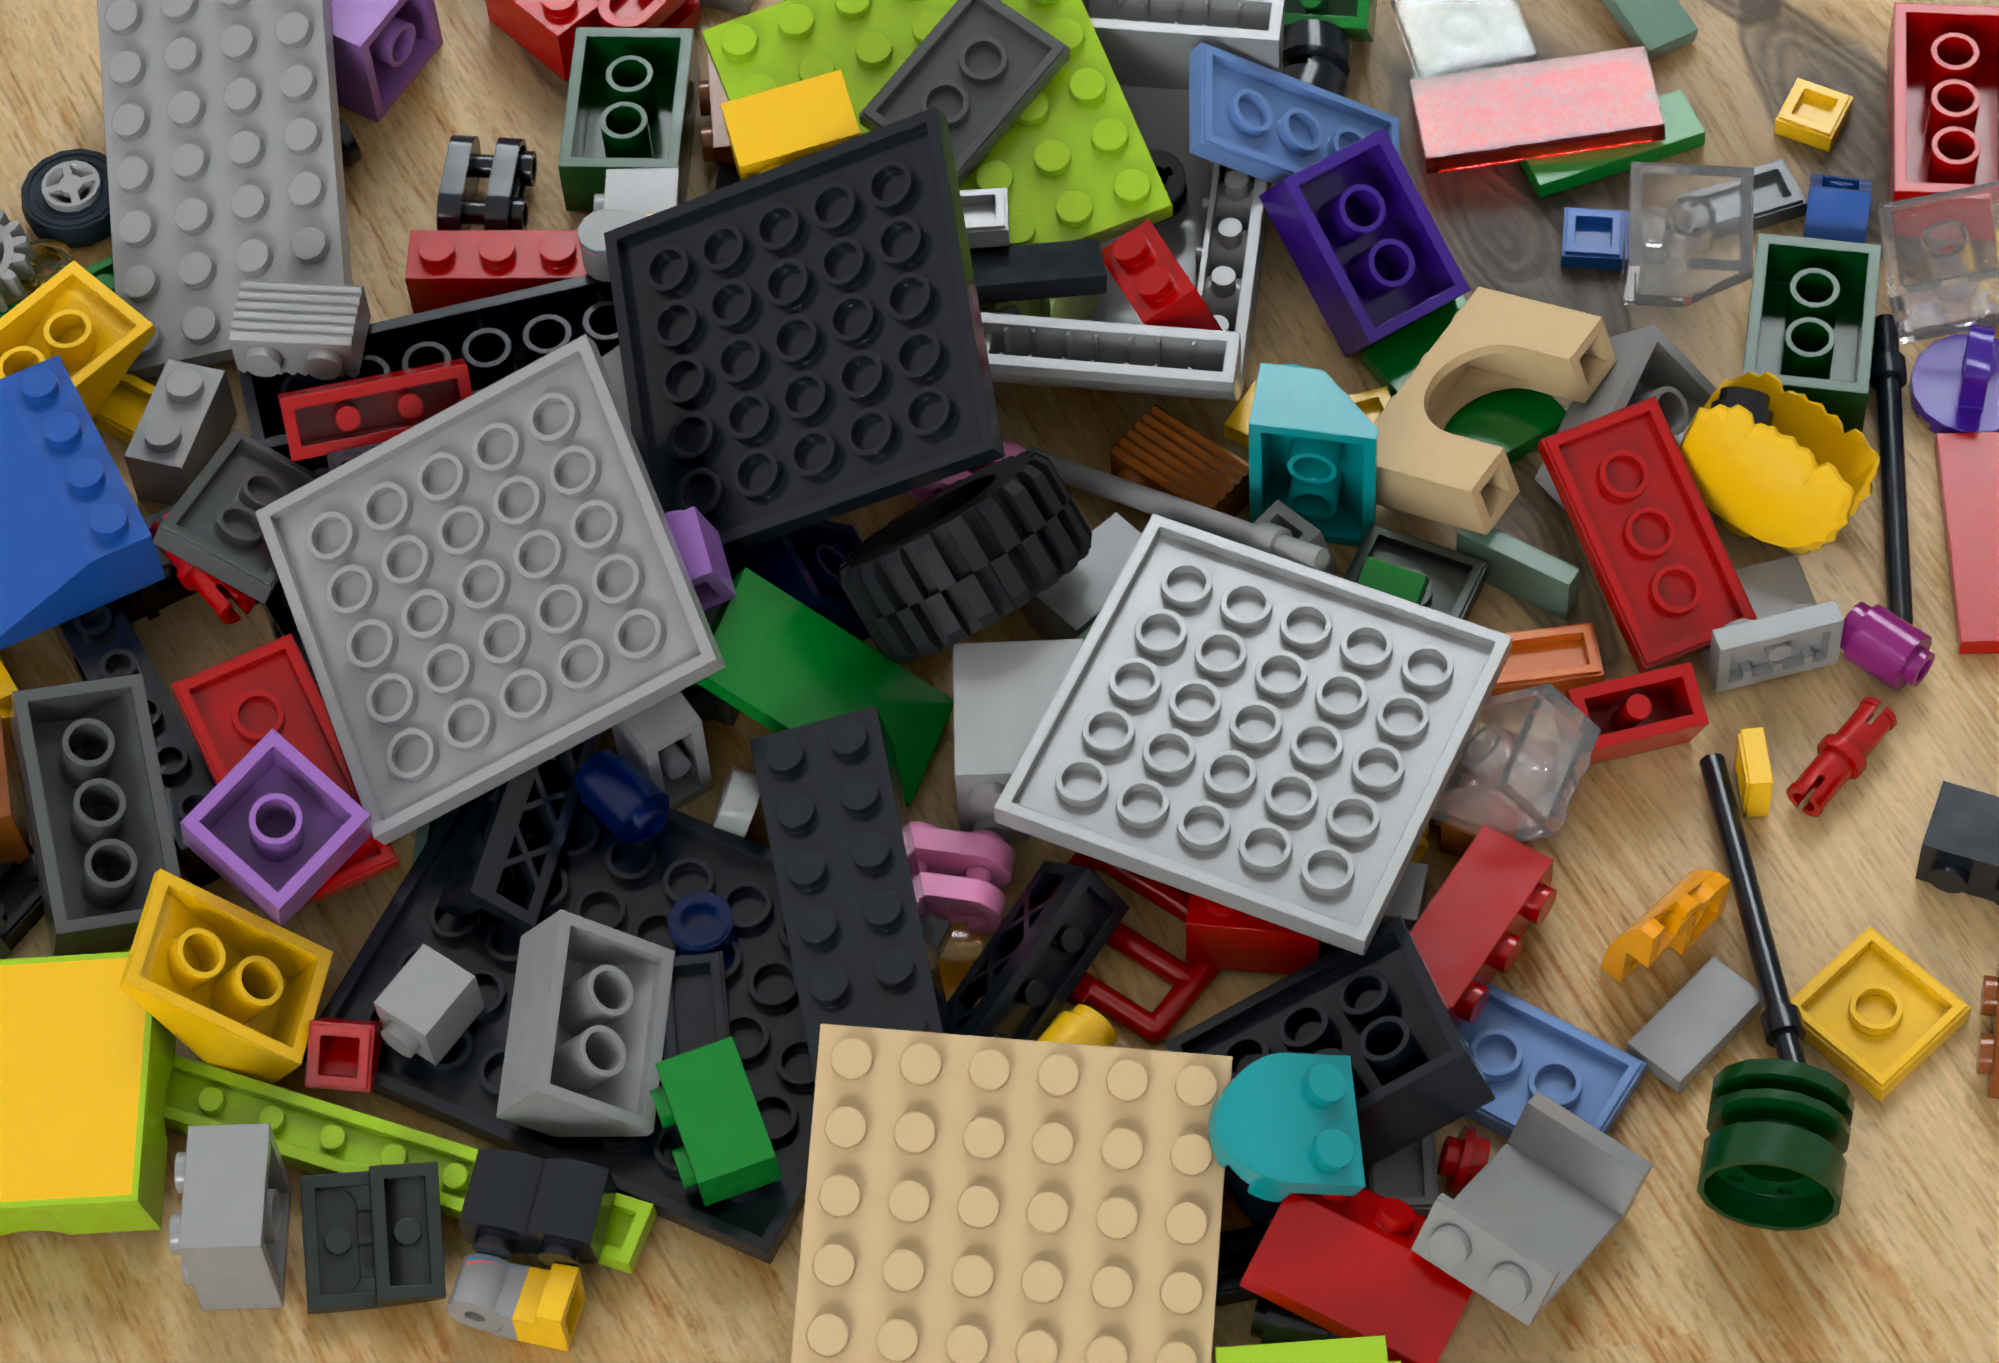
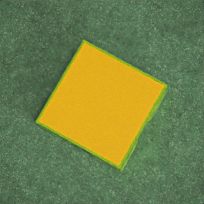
M130 951L0 959V1236L24 1231H52L76 1235L162 1229L168 1149L164 1104L169 1079L174 1069L176 1036L119 987Z

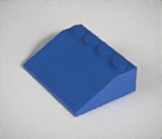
M59 355L0 379V650L166 579L155 544L152 543V535Z

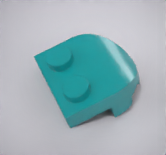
M1288 1052L1270 1054L1244 1068L1228 1083L1221 1095L1214 1101L1208 1125L1213 1153L1221 1167L1229 1165L1242 1180L1250 1185L1247 1189L1249 1194L1263 1200L1280 1203L1290 1193L1355 1196L1366 1187L1350 1056Z

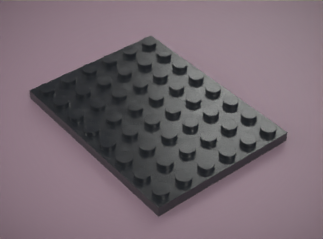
M549 759L540 764L538 768L548 796L560 792L564 780L557 761ZM587 774L536 925L562 909L674 950L675 956L723 951L731 1036L733 1037L775 1152L782 1179L705 1206L697 1185L684 1189L671 1152L673 1149L682 1147L683 1143L676 1125L663 1129L657 1110L653 1133L648 1136L553 1137L496 1117L520 938L526 932L482 908L458 919L437 907L474 799L444 814L320 1017L380 1022L373 1002L423 943L476 977L486 1007L437 1066L417 1053L412 1058L405 1057L394 1050L383 1039L373 1092L505 1150L522 1152L542 1159L559 1158L583 1161L608 1168L616 1183L617 1193L652 1203L655 1206L657 1216L771 1265L805 1203L815 1081L771 849L746 838L715 828L712 824ZM530 795L528 797L527 803L532 802ZM556 802L551 803L553 810ZM533 809L523 813L519 823V828L528 851L540 848L545 836L537 813ZM509 852L507 859L513 858L511 852ZM537 857L532 859L534 866H535ZM514 865L503 870L496 893L521 906L526 890L518 869ZM709 907L715 925L730 940L724 939L717 946L706 950L690 948L682 938L683 927L690 918L699 913L707 912ZM928 913L939 961L953 936L951 922ZM696 927L690 932V938L695 942H700L706 937V931L701 927ZM675 935H679L680 938L675 939ZM682 942V947H676V943ZM684 948H687L688 951H687V952H683V949H684ZM308 1042L303 1056L305 1063H307Z

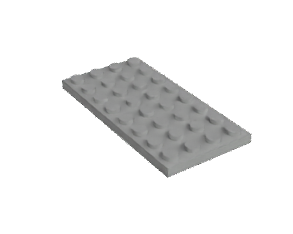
M97 0L115 294L154 324L156 331L126 373L133 374L144 380L160 376L167 359L200 366L235 360L229 341V331L231 330L233 311L236 310L241 280L353 285L330 0Z

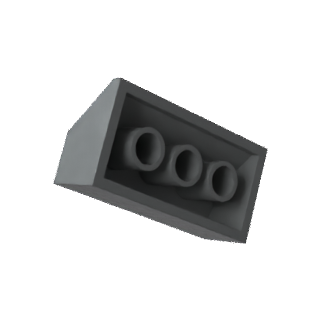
M142 673L13 691L10 725L52 956L95 954L125 948L133 943L154 873L161 868L181 878Z

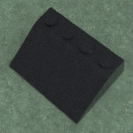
M1401 915L1377 928L1364 956L1338 948L1164 1042L1168 1051L1233 1056L1231 1081L1248 1065L1270 1054L1288 1052L1350 1056L1364 1169L1496 1099L1470 1045ZM1229 1165L1225 1166L1224 1183L1254 1226L1261 1225L1274 1218L1281 1202H1271L1249 1194L1247 1189L1250 1185L1242 1180Z

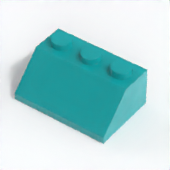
M1260 362L1248 423L1250 522L1253 523L1273 503L1280 500L1322 532L1326 543L1360 547L1371 523L1376 524L1378 428L1324 370L1306 368L1294 363L1280 365Z

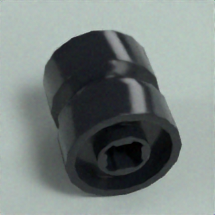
M1309 19L1288 24L1284 28L1282 73L1347 98L1349 86L1347 81L1351 70L1353 54L1351 37L1341 27L1327 21Z

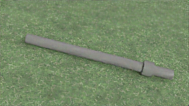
M1031 446L1025 448L1026 451H1035L1049 458L1065 485L1151 515L1154 513L1197 529H1202L1203 531L1320 571H1324L1329 563L1330 554L1328 549L1293 537L1290 529L1268 521H1262L1257 525Z

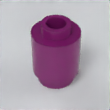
M1859 602L1844 619L1840 648L1844 650V658L1896 691L1901 690L1908 683L1914 687L1917 686L1927 675L1935 659V654L1929 651L1932 643L1931 636L1879 604L1870 607L1864 602Z

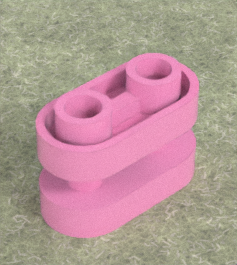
M921 821L909 822L928 913L951 922L953 932L973 935L995 932L1002 923L1006 897L1000 889L1006 887L1011 881L1016 859L1014 849L1005 842L1002 836L993 831L979 829L964 832L937 828L932 824Z

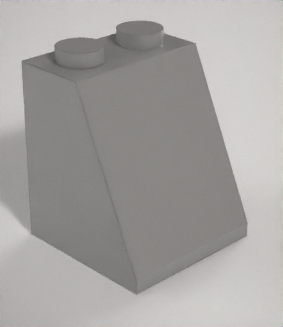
M1083 638L953 644L954 771L960 831L971 832L983 829L999 834L1006 843L1027 841L1028 834L995 823L994 806L1083 644Z

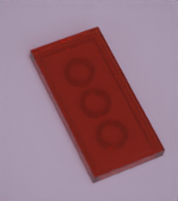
M1645 46L1409 80L1410 95L1427 174L1665 140V122Z

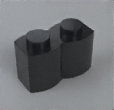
M478 1149L458 1225L467 1243L472 1244L473 1250L477 1253L489 1254L502 1259L511 1258L513 1253H534L538 1255V1259L548 1266H552V1263L578 1267L579 1263L594 1264L599 1262L617 1186L610 1169L596 1164L571 1159H542L530 1154L505 1149Z

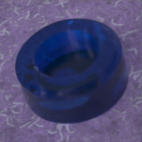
M696 892L686 895L675 903L668 916L667 924L671 942L676 951L681 955L723 951L725 953L734 941L736 926L729 904L716 894Z

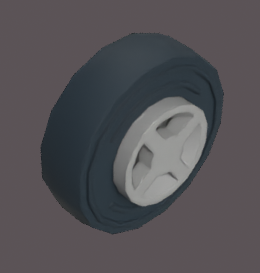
M81 148L60 151L42 159L28 172L21 187L22 211L26 221L37 237L50 245L71 249L91 246L111 235L107 158L104 154Z

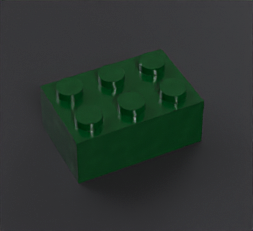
M576 27L558 162L566 211H593L594 195L604 194L606 169L679 168L684 202H686L698 100V81H700L694 29Z
M1758 233L1742 375L1749 371L1759 376L1768 371L1780 379L1784 392L1794 391L1805 394L1809 401L1822 403L1827 414L1837 415L1842 421L1844 433L1855 428L1862 432L1869 394L1882 245Z

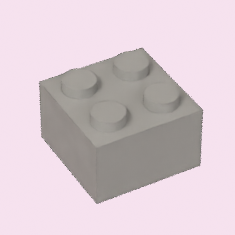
M270 1123L188 1126L186 1152H177L174 1163L177 1193H183L181 1213H172L169 1223L170 1249L173 1255H181L184 1285H193L202 1310L283 1308L292 1185Z

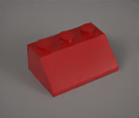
M1363 1188L1355 1196L1290 1193L1282 1200L1239 1285L1342 1338L1385 1335L1388 1361L1401 1360V1363H1439L1464 1320L1476 1294L1474 1290L1411 1250L1426 1220L1425 1217L1415 1213L1407 1203L1399 1199L1382 1197L1366 1188Z

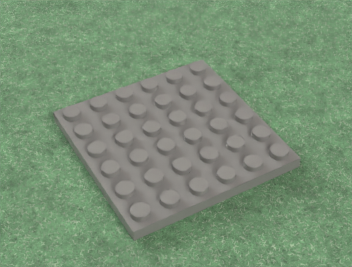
M586 334L255 511L361 805L371 815L373 838L384 845L726 667L597 345Z
M1153 513L994 806L995 823L1364 956L1511 653L1513 636Z

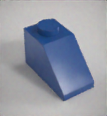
M1811 173L1803 237L1865 243L1872 194L1871 180Z

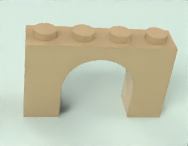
M1478 287L1462 309L1454 315L1451 323L1432 348L1423 355L1419 365L1399 391L1390 398L1386 408L1373 423L1378 428L1376 504L1488 535L1520 492L1504 447L1444 431L1446 425L1466 404L1488 393L1504 389H1529L1585 404L1617 362L1603 318L1573 309Z

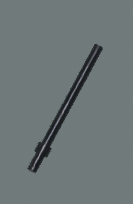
M1881 314L1875 317L1874 354L1871 360L1870 385L1876 390L1886 602L1887 610L1913 625L1901 388L1907 383L1906 357L1899 352L1897 317L1892 314Z
M1718 753L1709 754L1700 760L1699 765L1765 1009L1760 1016L1766 1043L1770 1047L1775 1048L1778 1059L1807 1064L1801 1042L1806 1036L1804 1023L1799 1007L1791 1004L1725 757Z

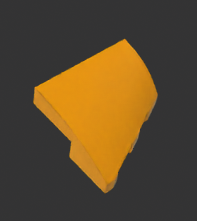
M1696 869L1687 873L1646 913L1613 941L1603 956L1600 969L1621 984L1640 963L1649 968L1669 946L1683 956L1724 913L1731 881L1720 872L1709 869Z

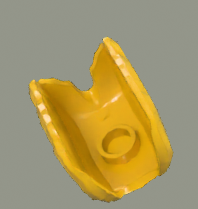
M1748 371L1737 378L1725 379L1714 391L1704 407H1699L1679 447L1706 508L1719 516L1720 522L1727 530L1737 536L1744 538L1752 536L1759 541L1779 546L1790 553L1806 555L1810 551L1821 550L1825 543L1835 541L1840 529L1850 521V516L1857 513L1860 503L1873 492L1872 481L1880 463L1879 454L1870 447L1862 432L1855 428L1844 433L1842 421L1837 415L1827 414L1822 403L1809 401L1805 394L1794 391L1784 392L1780 379L1768 371L1759 376ZM1723 387H1743L1763 392L1771 397L1769 410L1774 413L1772 426H1767L1763 423L1755 424L1753 414L1739 404L1731 408L1718 404L1711 408V403L1719 400L1720 389Z

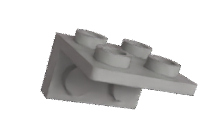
M1788 556L1735 569L1757 619H1738L1726 624L1722 628L1712 630L1710 648L1699 652L1715 693L1838 663L1844 626L1843 616L1836 600L1816 604L1797 557Z

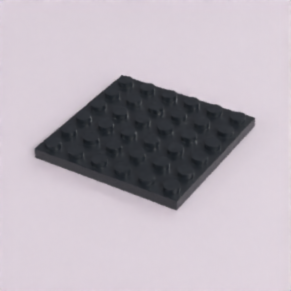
M937 107L930 108L604 233L631 432L664 514L674 510H686L695 506L719 532L725 556L1005 457L947 116Z

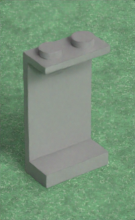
M1538 1091L1527 1102L1507 1143L1454 1199H1451L1444 1193H1441L1436 1198L1411 1250L1527 1326H1530L1628 1214L1653 1164Z

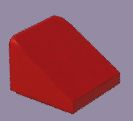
M327 1017L309 1020L305 1087L373 1092L383 1043V1037L381 1036L383 1027L381 1022Z

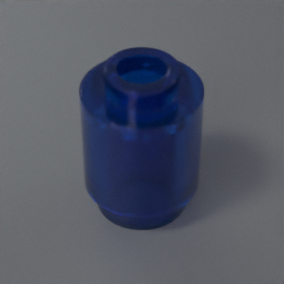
M603 750L588 759L577 773L575 788L580 792L581 803L622 843L633 844L639 841H650L666 826L669 818L667 813L670 806L669 796L628 756L616 755L612 750Z

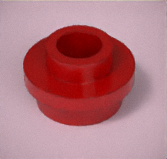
M1463 1126L1458 1137L1448 1135L1443 1143L1437 1166V1174L1447 1177L1446 1190L1448 1192L1459 1194L1462 1188L1464 1189L1488 1163L1490 1140L1476 1136L1475 1128Z

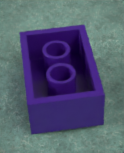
M1384 127L1289 176L1259 195L1345 358L1471 291Z

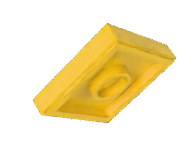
M1871 926L1862 932L1790 999L1791 1004L1798 1006L1806 1031L1804 1040L1879 1102L1969 1020L1972 1008Z

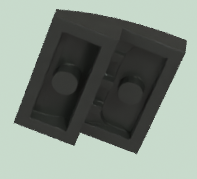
M438 1162L369 1166V1171L300 1175L307 1314L366 1310L446 1299Z

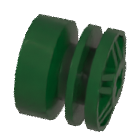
M1777 1058L1747 1059L1724 1067L1713 1079L1706 1127L1710 1135L1704 1140L1697 1192L1705 1205L1727 1219L1750 1227L1775 1231L1807 1230L1825 1225L1839 1214L1847 1163L1843 1154L1848 1149L1855 1098L1847 1084L1831 1073L1803 1062Z

